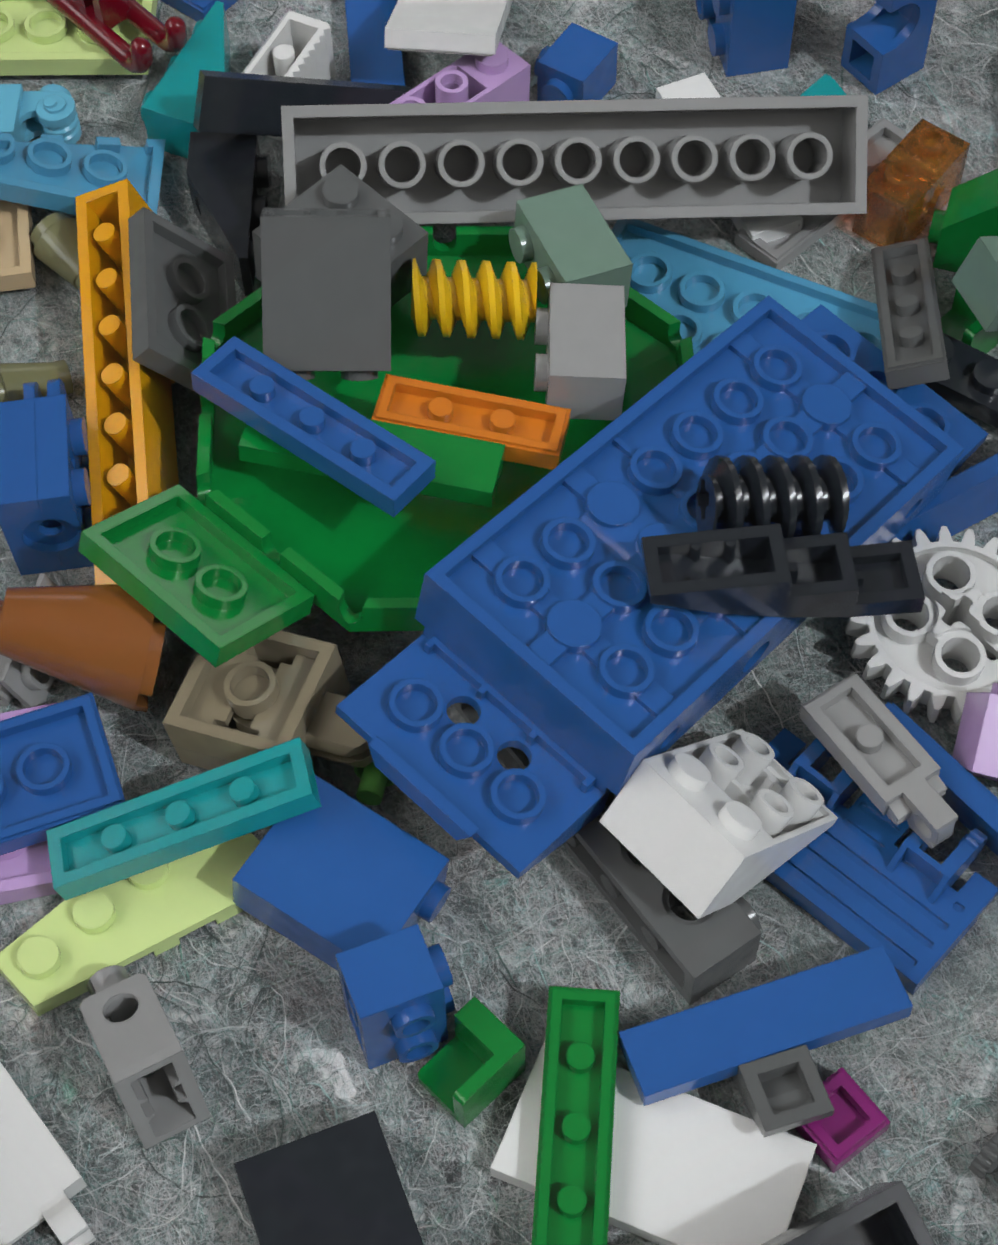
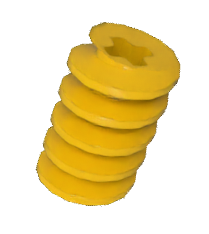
M413 258L411 319L413 320L418 337H425L434 319L438 321L443 337H451L457 320H462L468 338H475L481 322L487 321L492 339H500L506 322H511L517 340H524L530 324L535 323L538 280L537 262H531L525 279H521L516 263L507 261L500 279L495 276L491 261L482 260L476 277L471 278L466 260H457L451 277H446L441 259H432L426 276H422L416 258Z

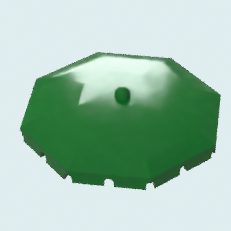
M421 226L428 232L427 272L432 259H441L446 277H451L457 260H466L471 278H475L480 264L484 260L491 261L495 276L500 279L506 262L513 261L516 263L521 279H525L528 269L524 263L519 264L516 262L509 245V230L515 226H456L455 238L448 243L435 241L433 238V226ZM262 286L212 321L213 334L211 338L203 337L202 363L233 336L263 353ZM631 287L629 289L627 307L625 308L626 386L622 413L694 356L692 336L682 339L680 335L681 321ZM411 291L391 307V371H378V378L368 381L342 379L340 371H315V378L306 380L368 419H372L386 374L545 404V392L534 391V367L536 353L546 354V345H534L535 323L530 324L524 340H517L511 322H506L500 339H492L487 321L481 322L475 338H468L462 320H457L452 335L448 338L442 336L438 321L433 319L425 337H418L413 320L411 319ZM537 297L536 307L548 308V304L543 305ZM200 395L201 414H199L196 467L197 499L315 595L313 603L349 632L424 631V626L415 619L425 573L552 471L551 469L504 461L492 508L418 494L395 517H392L331 477L239 460L238 445L246 423ZM570 419L559 464L612 421Z

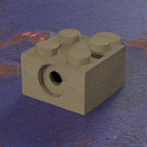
M285 631L277 632L216 668L197 653L162 722L181 762L207 770H212L298 737L302 739L309 749L313 766L317 757L360 768L366 767L373 762L368 742L335 713L336 706L347 697L346 694L350 688V683L336 644Z

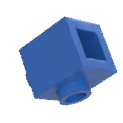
M571 23L551 46H545L536 59L534 74L537 76V101L602 100L616 83L618 43L575 23Z

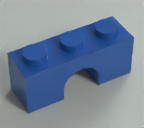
M875 0L876 3L867 13L847 24L840 65L874 95L921 70L924 67L937 0Z

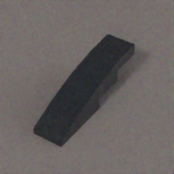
M780 523L641 537L650 604L712 613L768 617H861L922 612L925 600L911 540L850 546L847 532L783 538Z

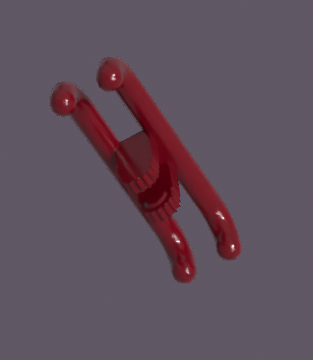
M46 0L122 67L132 73H145L150 68L153 62L152 47L150 42L143 37L135 38L129 44L111 29L124 20H127L156 46L166 52H179L187 42V28L182 18L172 16L163 24L136 0Z

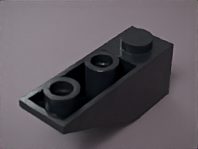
M190 132L186 174L194 213L216 249L233 258L235 280L244 295L249 296L254 292L256 273L252 231L260 226V215L263 208H268L267 196L261 195L262 188L271 187L270 155L260 154L258 135Z

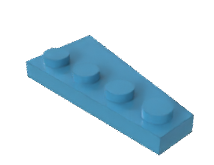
M0 132V200L76 215V196L128 179L150 209L157 214L165 140L146 139L145 147L121 146L120 138L96 137L95 145L65 144L63 135L41 134L39 139H35L32 142H16L10 133Z

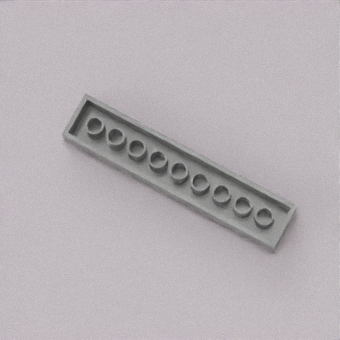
M868 95L281 106L285 206L342 164L417 224L515 222L516 201L583 184L605 220L867 214Z

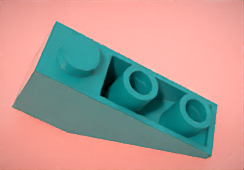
M216 1L205 18L195 24L190 39L181 52L171 58L166 73L154 90L147 92L141 105V119L145 123L148 139H164L165 152L187 159L190 132H198L193 126L199 71L231 72L230 39L224 3Z

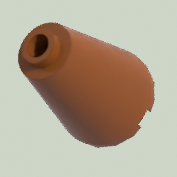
M118 584L7 587L5 599L0 600V655L87 692H92L99 697L132 711L147 712L148 696L152 697L166 625L160 623L161 621Z

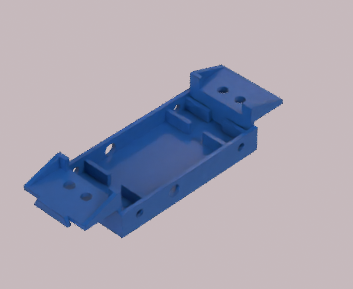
M768 295L428 570L424 575L415 619L424 626L423 634L336 706L335 713L368 742L375 767L455 840L472 837L519 879L594 820L603 811L610 792L617 796L643 759L665 753L808 618L723 614L650 604L641 537L698 531L696 523L697 486L709 459L716 455H723L730 458L732 463H734L738 457L750 455L755 457L760 463L761 459L768 455L780 456L785 462L793 455H804L809 457L811 461L821 454L835 457L843 468L850 496L849 515L844 532H847L849 545L858 546L887 543L941 492L947 479L951 478L979 448L989 433L925 384L890 390L887 387L882 351L822 304L800 320ZM797 522L794 537L804 536L801 522ZM823 522L821 534H829L827 522ZM717 523L716 530L724 529L723 523ZM744 523L743 527L749 526V523ZM455 703L469 704L477 711L479 720L474 724H455L448 717L447 709ZM507 747L520 749L527 755L529 766L525 769L513 768L507 770L499 763L497 753Z

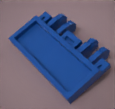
M783 728L769 743L775 753L774 759L794 777L804 779L812 784L822 794L824 805L838 819L833 826L765 879L858 953L884 945L905 990L913 995L977 922L979 915L998 894V888L977 872L970 877L958 892L951 888L983 850L989 839L975 828L960 840L955 850L942 864L925 853L929 846L914 831L904 840L900 847H897L896 845L911 830L907 820L899 825L894 824L887 814L883 815L865 793L847 809L843 804L859 786L844 769L832 782L820 774L818 771L833 756L817 738L805 749L806 743L786 728Z

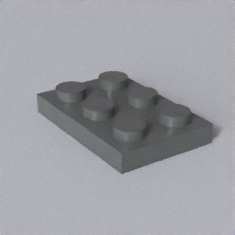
M143 207L128 219L133 360L194 391L191 372L202 363L203 337L210 339L213 334L212 321L236 305L234 261L232 257Z

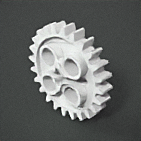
M941 526L936 542H930L926 534L921 529H917L912 538V545L925 595L922 612L849 617L845 632L847 635L859 637L854 641L850 653L851 657L858 659L870 658L865 666L862 675L863 679L871 680L883 676L886 680L880 695L882 699L889 698L899 691L906 696L903 703L904 713L908 714L920 702L927 705L928 721L934 723L941 709H950L953 721L956 726H959L967 692H991L992 684L998 683V629L991 627L985 621L987 618L998 620V555H996L998 538L993 537L981 548L975 546L973 529H968L965 532L961 542L952 540L947 526ZM894 538L891 542H898L901 540H899L898 538ZM935 580H949L953 582L959 589H946L940 586ZM893 620H909L919 630H904L897 626ZM987 657L996 658V660H990ZM943 660H958L967 667L968 672L954 671L947 667Z

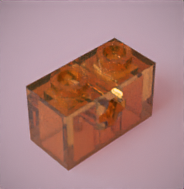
M921 119L868 176L867 214H855L852 232L879 247L915 240L932 221L935 208L942 210L949 202L952 188L960 185L970 143Z

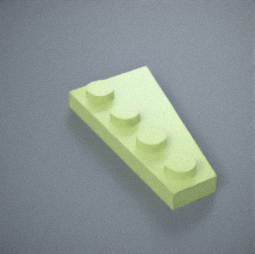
M252 833L72 899L64 900L0 952V973L38 1016L47 1013L87 992V983L97 971L113 965L124 967L152 952L157 956L181 944L179 938L214 920L219 924L243 912V909L236 906V903L233 902L232 879L260 841Z

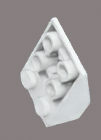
M739 729L643 759L599 822L700 919L734 903L833 826L838 817L824 805L822 794L812 784L804 779L794 777L774 759L775 753L766 741L753 733Z

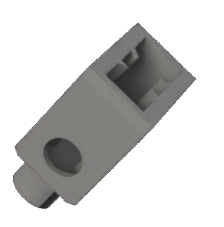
M119 965L105 967L92 975L87 983V989L91 996L83 999L79 1008L145 1150L211 1117L185 1053L147 975L137 973L129 976L127 970ZM159 1069V1070H158L155 1074H153L152 1076L143 1077V1076H145V1075H147V1074H149V1073H151V1072H153V1071Z

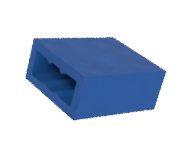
M315 775L322 807L273 824L232 879L233 902L236 903V906L338 971L335 954L415 925L421 918L431 923L442 909L451 892V887L445 884L450 859Z

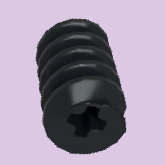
M821 454L812 461L804 455H793L786 462L780 456L768 455L762 458L760 463L755 457L750 455H742L735 459L734 463L726 456L716 455L709 459L697 486L696 523L698 531L716 530L717 523H723V528L727 529L743 527L744 523H749V526H757L775 522V524H781L783 538L794 537L797 522H801L804 536L821 534L823 522H827L829 533L844 532L849 515L850 501L847 479L837 459L828 454Z

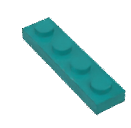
M298 737L47 830L46 835L53 889L66 901L322 807L309 749L302 739Z

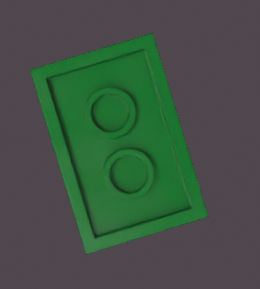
M179 484L81 531L78 551L215 668L310 614L315 596L311 591Z

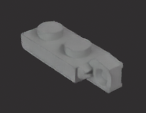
M852 673L801 705L799 718L883 815L887 814L888 818L896 825L907 820L909 827L931 849L954 834L953 829L955 821L958 820V815L942 798L946 794L947 787L939 777L941 767L857 673Z

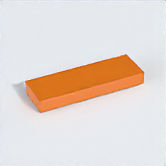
M386 374L371 420L505 444L504 461L553 470L560 463L570 424L571 409Z

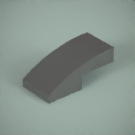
M807 1045L739 1065L737 1075L732 1077L748 1111L764 1138L833 1116L834 1108Z

